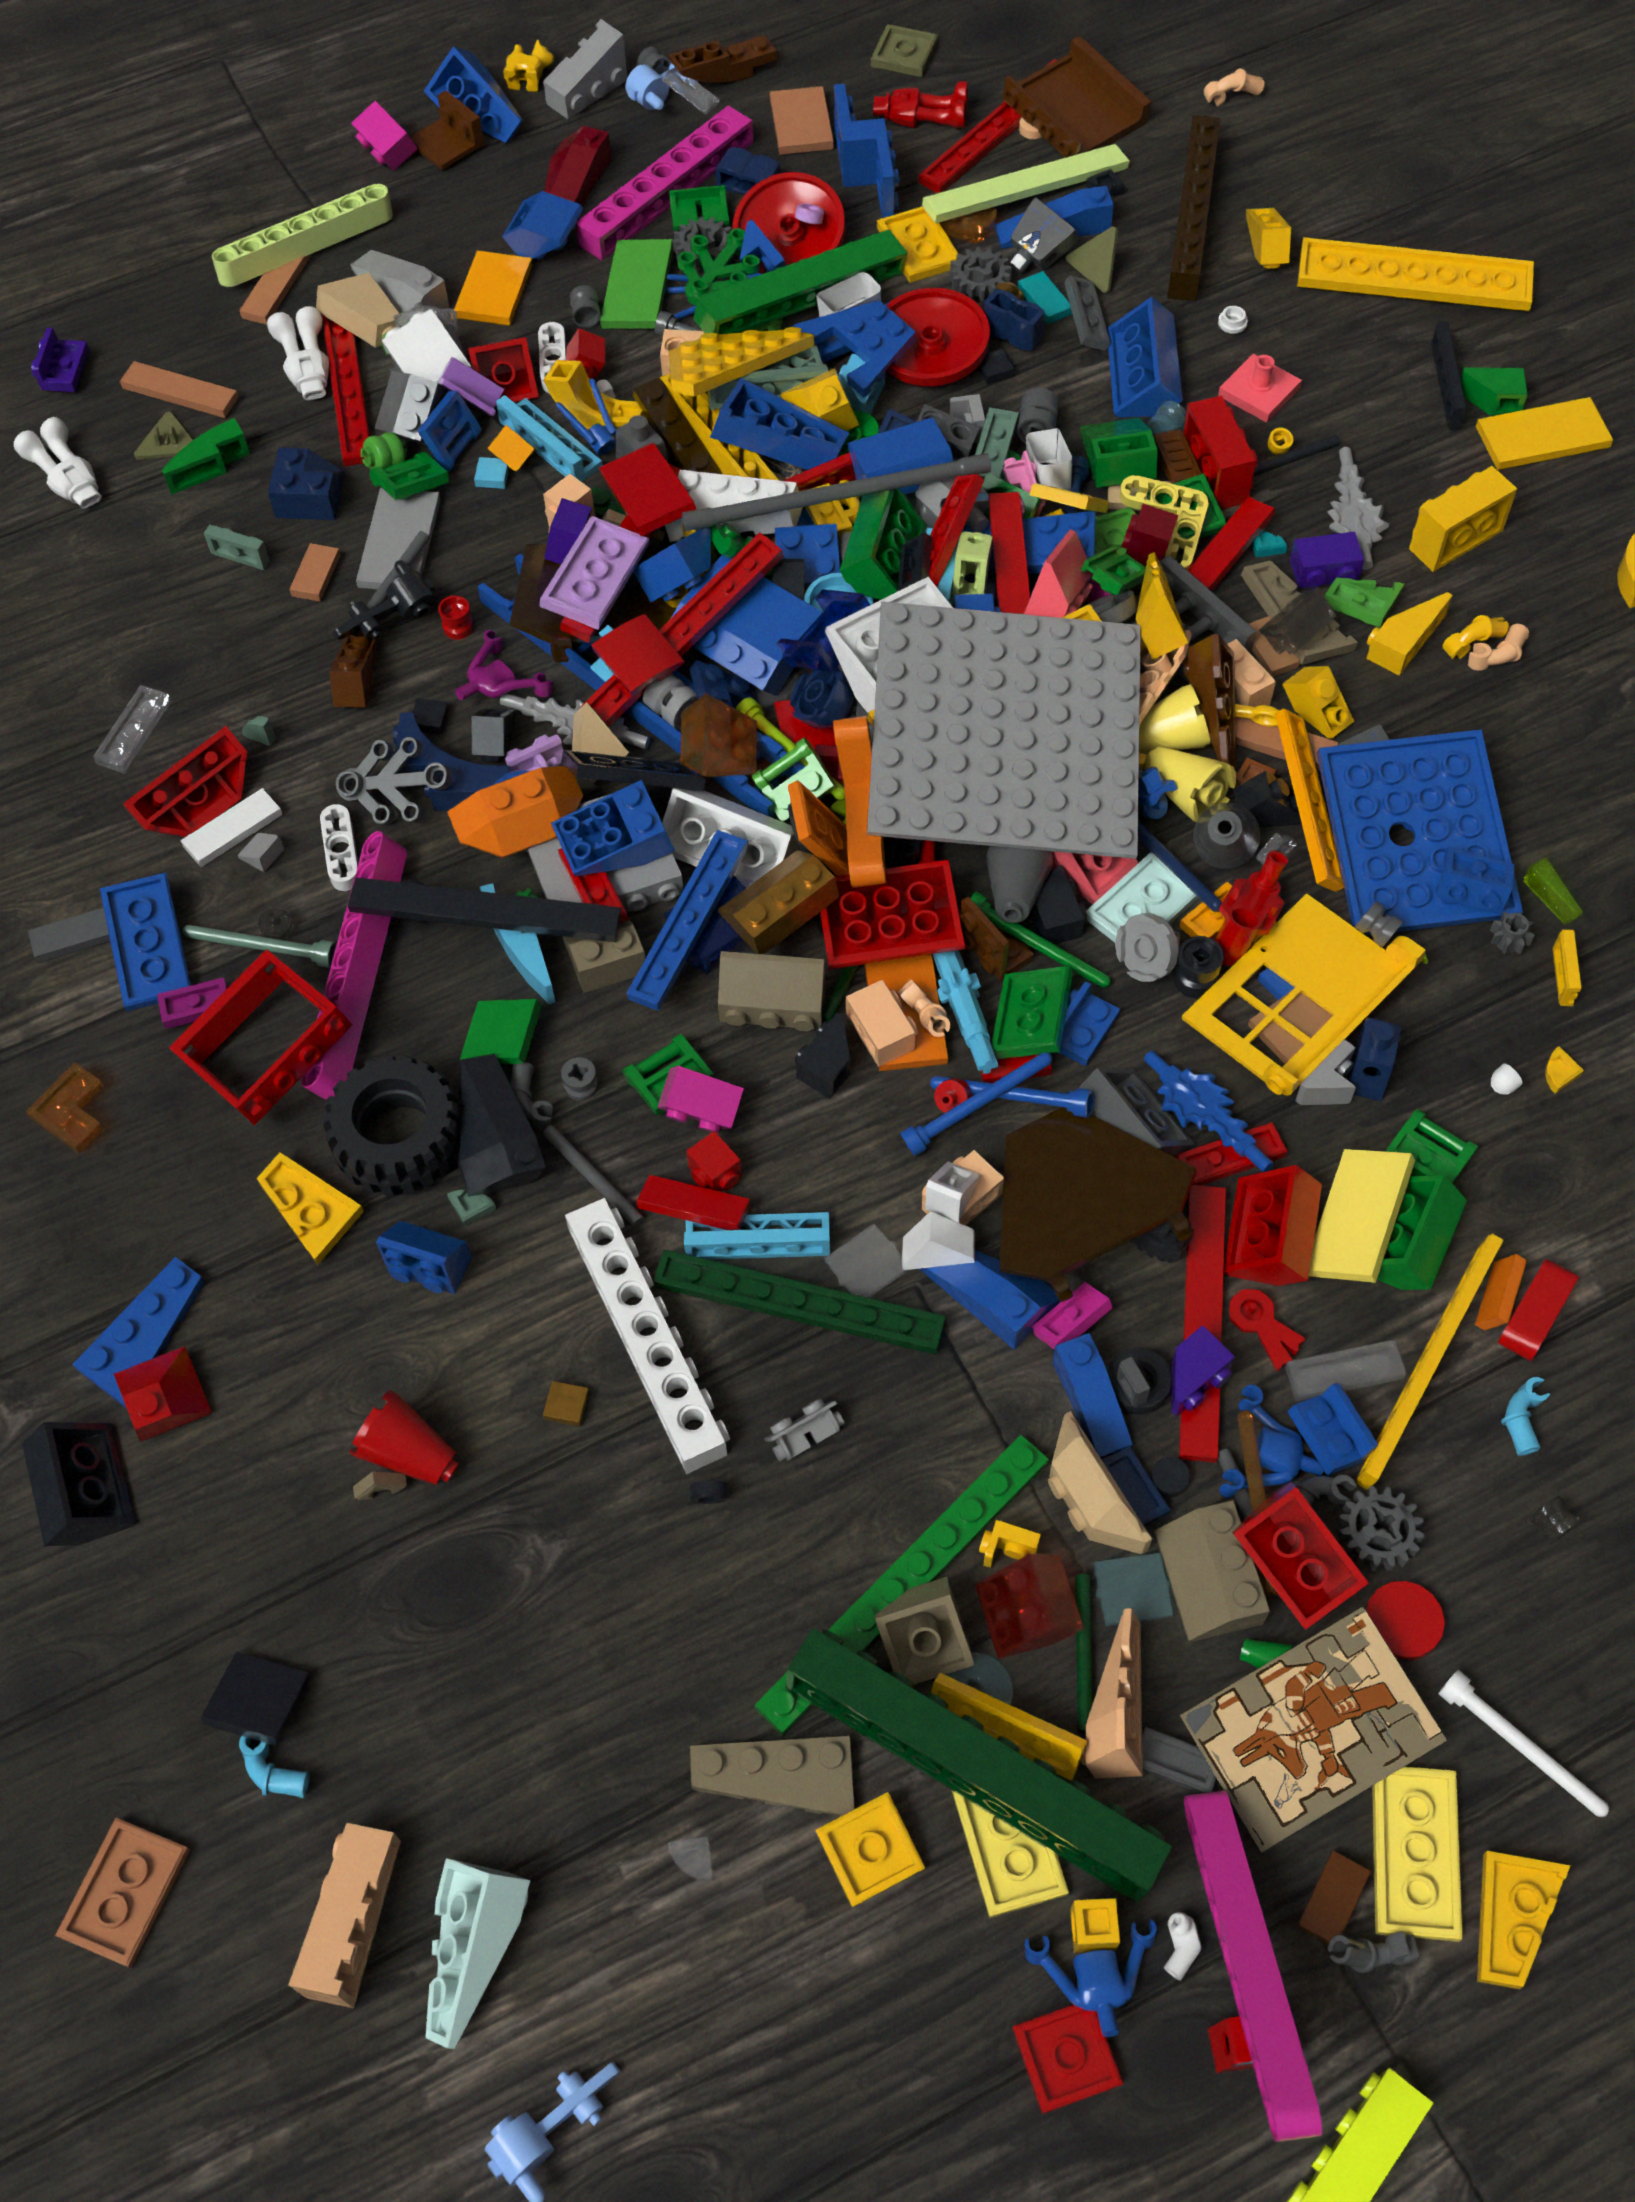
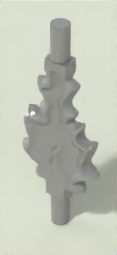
M1343 447L1339 450L1341 468L1338 475L1342 481L1335 483L1336 489L1342 495L1339 497L1340 502H1330L1333 509L1329 510L1328 514L1332 517L1334 523H1331L1329 528L1337 534L1355 531L1364 557L1362 569L1368 570L1373 566L1370 551L1372 543L1380 541L1382 537L1379 533L1390 525L1381 520L1384 511L1383 505L1376 507L1372 505V498L1365 499L1367 494L1361 491L1365 480L1363 477H1359L1357 465L1353 463L1351 449Z
M505 693L500 698L501 705L522 711L523 715L533 717L534 722H553V727H560L557 733L568 735L563 740V743L565 745H572L573 716L583 704L580 700L577 699L576 708L572 709L568 704L565 707L560 706L553 698H549L546 703L540 702L534 697L527 696L524 699ZM619 717L609 727L622 745L627 743L643 749L648 748L650 737L629 731L628 727L623 726V717Z

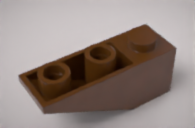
M362 631L345 638L329 671L334 707H366L372 692L379 638H366Z

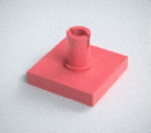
M1252 354L1219 387L1218 396L1222 395L1224 400L1267 423L1296 394L1301 387L1302 380L1275 366V361L1271 356Z

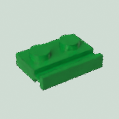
M1114 545L1086 559L1081 571L1084 573L1087 571L1094 574L1092 579L1097 581L1104 591L1118 596L1143 582L1146 567L1126 553L1123 555L1116 552L1118 547Z

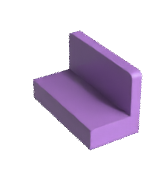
M454 357L450 358L437 382L448 389V391H458L463 400L490 416H494L496 401L504 391L502 387Z

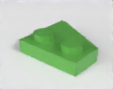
M1336 577L1325 594L1322 605L1380 628L1400 597L1404 584L1394 582L1393 588L1375 587L1376 580L1356 581L1351 578Z

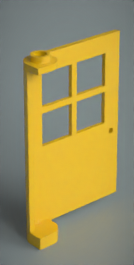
M1306 893L1271 928L1268 935H1263L1182 1015V1020L1263 1080L1273 1093L1289 1096L1423 960L1426 950L1405 936L1396 937L1385 950ZM1263 965L1295 987L1273 1010L1242 988ZM1235 993L1266 1016L1244 1039L1213 1016ZM1300 993H1303L1333 1015L1311 1038L1279 1015ZM1272 1021L1304 1044L1283 1067L1250 1044Z

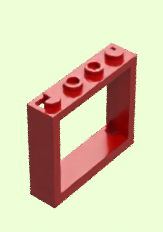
M266 949L193 1022L169 1049L255 1126L353 1024L337 1006ZM271 964L273 968L267 973L265 969ZM285 981L323 1014L239 1098L202 1063ZM192 1045L193 1048L185 1054L184 1051Z

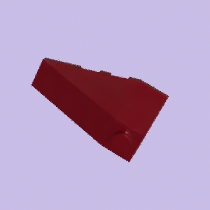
M582 126L563 140L550 158L544 192L573 201L582 206L612 160L609 132Z

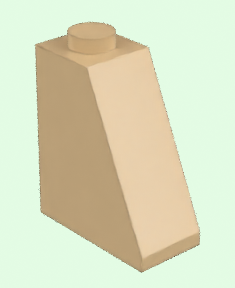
M370 273L318 285L316 309L375 348L382 346L383 334L388 333L393 328L402 327V316Z

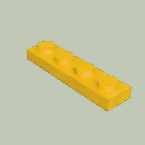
M939 1673L933 1683L931 1694L943 1699L949 1705L947 1710L961 1718L963 1715H968L976 1719L984 1726L983 1731L995 1739L999 1736L1009 1739L1020 1748L1018 1753L1031 1761L1034 1758L1041 1759L1050 1764L1056 1770V1774L1073 1780L1087 1740Z

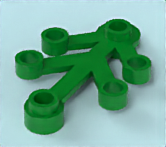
M735 228L730 231L726 237V246L714 262L708 252V238L703 235L692 237L691 251L697 255L705 272L701 278L695 270V255L688 251L681 252L678 255V267L683 270L688 280V283L685 285V295L691 304L696 306L697 297L720 290L731 284L747 280L746 273L756 274L759 271L760 259L755 255L744 256L742 263L727 265L734 255H741L745 230ZM730 276V280L714 282L718 278Z

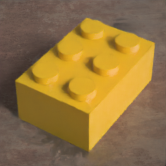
M1493 466L1482 472L1474 473L1468 480L1458 486H1451L1444 494L1435 499L1427 500L1420 507L1416 526L1412 532L1413 536L1409 550L1431 571L1434 572L1503 532L1517 488Z

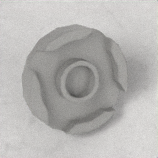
M1141 913L1128 918L1129 920H1127L1126 924L1118 929L1115 940L1117 958L1119 962L1124 961L1126 967L1130 970L1127 972L1128 975L1141 982H1152L1170 974L1176 965L1180 950V933L1173 931L1172 927L1162 917L1153 913Z

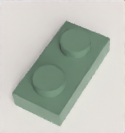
M210 524L204 532L211 554L261 570H265L270 563L264 542L254 536L242 535L228 528H220Z

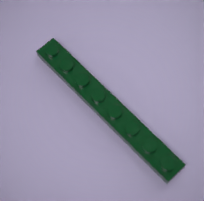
M665 1249L663 1250L653 1280L654 1287L934 1355L937 1354L945 1324V1316Z

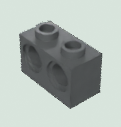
M924 404L917 422L933 417L950 446L953 461L968 457L980 427Z

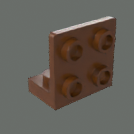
M447 90L437 95L440 107L438 112L441 119L410 137L417 147V151L441 170L484 145L480 117Z
M969 897L962 900L960 919L965 948L968 950L972 949L977 954L981 965L988 973H993L1001 982L1004 980L1005 974L1015 973L1033 962L1034 954L1021 940L996 927Z

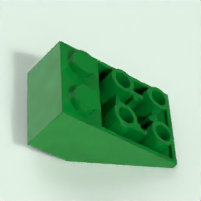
M1139 417L1080 426L1081 436L1096 488L1122 484L1123 480L1129 476L1156 479L1157 447L1151 429Z

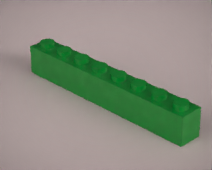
M889 229L877 234L875 233L869 237L849 242L838 248L824 251L810 258L801 259L793 264L779 267L765 274L754 276L748 280L731 284L720 290L697 297L694 320L704 333H742L818 305L816 295L819 292L859 273L869 274L877 283L901 275L908 252Z

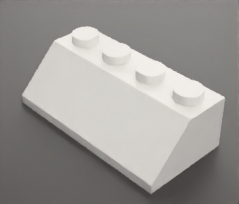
M673 788L662 824L675 849L672 852L673 856L678 860L697 867L717 830L743 838L748 841L749 848L731 881L744 887H749L799 849L793 828L789 824L706 791Z

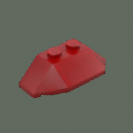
M225 726L125 801L123 805L144 830L185 838L241 800L247 750L228 727Z

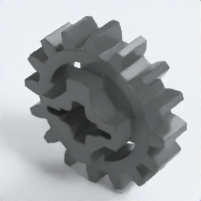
M699 217V221L696 222L689 219L688 226L681 224L679 226L680 231L674 232L673 240L677 260L681 252L688 251L693 253L691 251V239L693 236L703 235L708 238V252L714 262L726 246V237L731 231L730 226L725 227L724 221L714 223V217H711L708 221H704L703 217ZM693 253L695 255V270H697L702 265L697 255Z
M977 247L975 252L965 249V256L957 254L956 261H951L949 282H952V289H959V292L964 295L969 294V298L972 300L977 296L981 301H984L985 296H989L996 289L997 284L1010 282L1012 267L1008 266L1009 259H1001L1002 253L1000 251L992 254V248H988L985 252L981 251L980 247Z
M1371 1486L1367 1491L1366 1497L1363 1493L1357 1491L1352 1498L1353 1502L1346 1501L1342 1508L1345 1514H1341L1337 1521L1338 1525L1345 1527L1340 1530L1338 1539L1349 1541L1344 1551L1347 1554L1355 1551L1358 1554L1356 1564L1358 1565L1363 1563L1365 1559L1370 1561L1371 1571H1375L1379 1563L1384 1564L1387 1572L1392 1571L1395 1561L1401 1567L1406 1566L1409 1561L1408 1555L1415 1557L1420 1549L1416 1544L1421 1543L1424 1538V1533L1417 1531L1424 1522L1423 1518H1413L1412 1516L1417 1506L1411 1504L1406 1507L1403 1504L1405 1494L1403 1493L1399 1494L1397 1498L1391 1497L1390 1487H1386L1382 1494H1378L1375 1487ZM1357 1515L1360 1516L1359 1522L1362 1524V1529L1358 1533L1356 1530ZM1402 1525H1404L1405 1528L1404 1543H1402L1401 1540L1403 1537L1399 1533V1528ZM1374 1526L1378 1529L1384 1527L1387 1530V1532L1384 1529L1377 1531L1374 1528Z

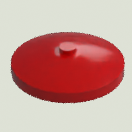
M801 172L780 173L757 183L742 198L733 219V229L740 228L746 230L747 222L752 219L784 258L786 266L801 259H807L824 251L842 246L846 232L845 214L836 192L823 180ZM806 203L821 207L824 210L823 222L813 224L795 218L797 205ZM760 263L758 273L765 274L767 272Z
M922 288L902 294L886 305L916 332V341L896 364L892 363L886 369L893 377L918 386H940L966 377L984 360L990 343L989 322L982 308L968 296L945 288Z

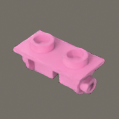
M1025 450L1019 461H1016L1015 458L1006 459L1003 472L1008 483L1016 487L1020 486V489L1030 493L1032 484H1037V470L1034 461L1029 460L1027 450ZM1020 498L1022 518H1024L1025 506L1022 498ZM1040 498L1042 502L1034 515L1035 518L1040 516L1041 510L1045 506V499Z

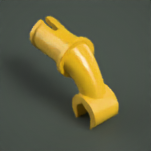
M1486 615L1477 616L1460 633H1454L1444 641L1442 648L1452 659L1456 655L1461 659L1469 652L1471 648L1470 643L1475 640L1484 641L1489 637H1504L1509 629L1508 622H1503L1505 620L1503 617L1489 618Z

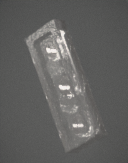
M140 685L94 754L93 758L96 764L125 773L170 705L169 695Z
M1395 1340L1289 1361L1285 1366L1296 1401L1320 1396L1330 1385L1339 1383L1344 1391L1402 1380L1406 1375Z

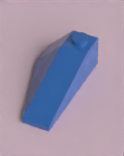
M1107 186L1077 190L1045 204L1076 230L1078 237L1101 234L1109 229L1112 224L1114 205ZM1024 213L995 225L1001 249L1014 247L1010 238Z
M975 1250V1263L920 1268L924 1274L1014 1350L1033 1331L1032 1326L1060 1303L1054 1290L1042 1280L1001 1272L1000 1260Z

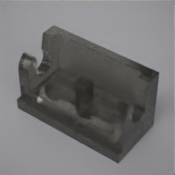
M1317 587L1301 592L1261 627L1259 631L1266 637L1278 654L1286 650L1291 655L1296 653L1337 615Z

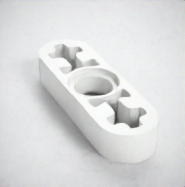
M547 322L538 330L540 377L542 388L547 393L549 391L544 383V378L556 360L549 361L546 358L550 355H559L560 358L557 360H566L564 328L557 322ZM550 336H554L555 343L549 342Z
M338 804L330 805L320 815L328 875L334 888L340 891H348L352 889L358 867L353 824L346 807ZM335 818H340L339 827L341 831H335L333 823ZM339 842L349 844L344 852L336 853L332 851V847ZM340 864L346 865L348 871L346 877H340L342 875Z

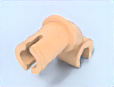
M1238 69L1219 81L1208 83L1204 88V95L1208 103L1213 98L1216 105L1219 106L1225 101L1226 92L1229 90L1235 92L1245 91L1258 96L1264 88V80H1262V77L1247 74L1244 69Z
M1513 624L1505 640L1499 643L1497 649H1491L1485 643H1475L1473 652L1469 654L1468 666L1471 669L1480 671L1487 669L1489 665H1499L1519 660L1522 655L1521 648L1529 636L1528 628L1522 624Z
M910 979L898 991L900 997L911 1008H915L919 1014L922 1026L929 1030L933 1036H944L945 1033L942 1030L945 1029L948 1032L950 1029V1021L947 1018L946 1011L941 1005L932 1003L926 997L927 995Z

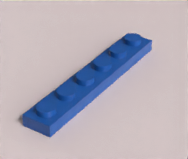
M720 830L716 831L626 993L628 1000L657 1011L660 1010L748 850L747 840Z

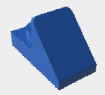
M752 219L749 220L746 225L740 255L741 263L744 256L755 255L760 259V263L766 272L786 266L784 258Z

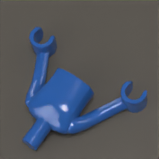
M1252 1384L1246 1386L1241 1391V1394L1250 1398V1400L1242 1399L1238 1404L1239 1409L1243 1413H1253L1266 1426L1260 1430L1257 1436L1252 1463L1266 1468L1273 1473L1243 1477L1240 1471L1231 1468L1224 1472L1222 1478L1231 1482L1233 1486L1228 1483L1222 1484L1219 1487L1220 1494L1223 1497L1231 1498L1240 1489L1285 1484L1293 1480L1300 1470L1321 1476L1324 1470L1318 1460L1303 1455V1443L1300 1435L1279 1424L1259 1405L1263 1400V1393L1259 1387Z
M1149 1920L1150 1934L1142 1936L1136 1931L1135 1922L1132 1923L1131 1941L1133 1945L1123 1978L1119 1971L1116 1953L1113 1950L1087 1952L1073 1959L1077 1988L1049 1955L1050 1942L1048 1937L1043 1936L1044 1949L1040 1952L1033 1951L1029 1946V1939L1026 1938L1025 1957L1033 1965H1042L1072 2004L1085 2011H1097L1102 2036L1112 2037L1119 2033L1114 2008L1124 2005L1132 1997L1144 1951L1155 1942L1156 1924L1153 1920Z

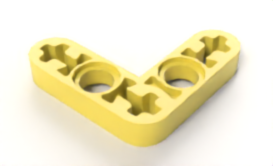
M1141 476L1127 477L1123 480L1120 489V499L1125 506L1141 510L1142 504H1146L1179 515L1166 550L1165 558L1170 555L1175 559L1179 547L1184 549L1180 565L1188 570L1193 563L1208 508L1207 496L1199 490ZM1133 487L1138 488L1136 496L1130 495ZM1148 490H1151L1150 500H1146ZM1160 493H1167L1172 497V502L1162 505L1156 501L1155 497ZM1178 497L1182 498L1180 508L1176 507ZM1192 501L1198 503L1196 510L1190 509ZM1182 527H1189L1194 531L1195 535L1192 538L1184 539L1179 536L1177 531Z

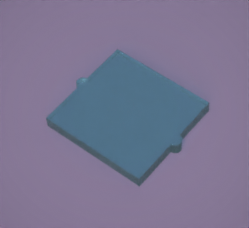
M1160 1553L1094 1562L1098 1586L1095 1596L1101 1601L1105 1626L1119 1624L1123 1611L1127 1608L1133 1609L1139 1621L1173 1616L1168 1592L1171 1583L1165 1578Z

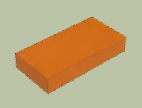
M1514 1254L1493 1263L1475 1321L1476 1326L1485 1331L1509 1322L1526 1266V1259L1518 1254Z

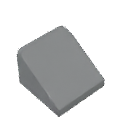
M258 832L238 854V858L265 872L284 851V846L280 837Z

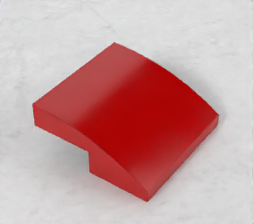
M645 614L620 625L592 644L595 653L632 697L655 679L659 682L685 663Z

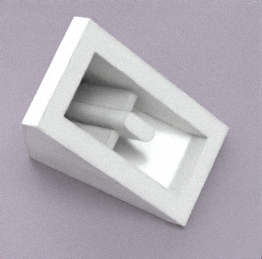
M946 1162L928 1180L925 1210L959 1223L981 1174Z
M930 1211L903 1237V1270L975 1263L974 1229Z

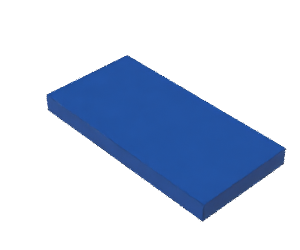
M166 872L100 888L125 1010L131 1011L159 1004L157 994L191 986L173 896Z

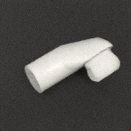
M1176 1912L1168 1920V1927L1175 1951L1164 1966V1969L1171 1976L1181 1981L1200 1953L1201 1942L1194 1920L1183 1912Z

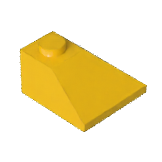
M835 368L780 393L782 399L845 431L859 426Z

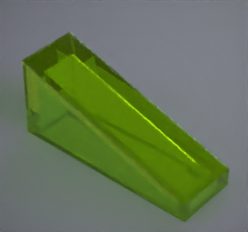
M1546 857L1529 867L1523 882L1564 925L1581 916L1582 910Z

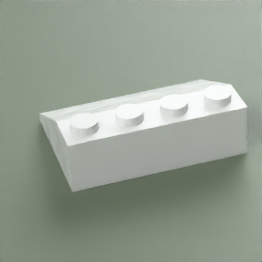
M929 577L827 626L825 629L856 699L867 713L875 709L881 601L953 608Z

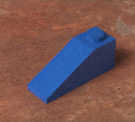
M1090 1333L1056 1345L1052 1364L1087 1438L1099 1457L1103 1459L1129 1446L1132 1448L1133 1443L1106 1367Z

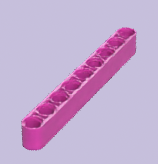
M375 831L367 838L363 845L355 877L400 882L407 850L384 833ZM348 906L323 996L337 1006L353 1025L301 1078V1084L304 1088L326 1101L329 1096L335 1097L333 1088L340 1080L345 1082L348 1079L346 1074L353 1069L391 920L390 916L350 912ZM320 1010L317 1019L323 1014Z
M1226 1790L1184 1796L1185 1815L1273 2139L1275 2142L1321 2136L1322 2121L1318 2102L1229 1796Z

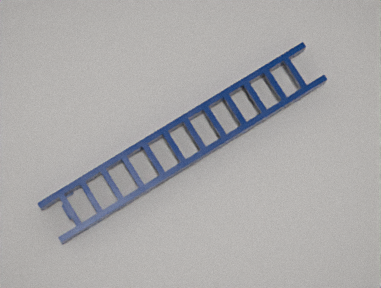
M522 554L515 557L519 575L524 558ZM480 584L478 592L481 603L510 624L515 598L512 601L504 599L486 584ZM518 630L552 656L550 643ZM584 642L574 651L565 649L569 661L560 663L597 691L605 681L590 668L591 664L583 659L585 655L593 650L592 644L594 642ZM677 670L672 672L685 686H689L695 691L692 681ZM643 698L640 701H635L625 711L626 714L749 808L774 818L773 802L765 797L757 785L754 787L750 786L747 783L748 778L743 775L761 757L773 764L787 754L784 751V747L768 735H762L736 714L726 722L706 713L704 714L707 716L683 735L650 710L643 703ZM717 723L727 730L729 734L706 752L696 745L694 741ZM738 740L752 749L733 768L725 767L716 760ZM798 761L773 779L771 783L776 788L779 786L778 780L781 777L787 775L790 778L805 766Z

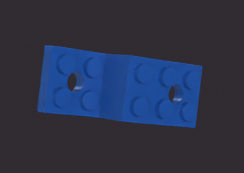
M845 84L834 85V126L843 187L876 184L882 218L894 215V210L899 209L898 192H894L895 187H899L898 169H893V167H896L895 150L889 149L892 148L891 130L886 131L884 119L855 121V114H850L853 113L852 96H847Z

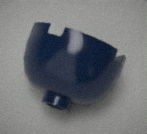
M823 662L814 665L813 667L817 670L813 671L810 675L804 673L799 678L790 698V705L795 710V713H793L794 717L815 729L833 728V721L845 719L849 715L854 702V693L844 672L829 662Z

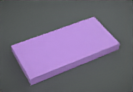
M591 516L541 596L540 607L599 630L646 551L649 538Z

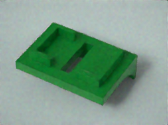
M725 185L669 191L674 231H680L679 226L681 224L688 226L689 219H692L694 222L699 221L696 205L700 204L704 221L714 217V223L724 221L725 226L729 225Z

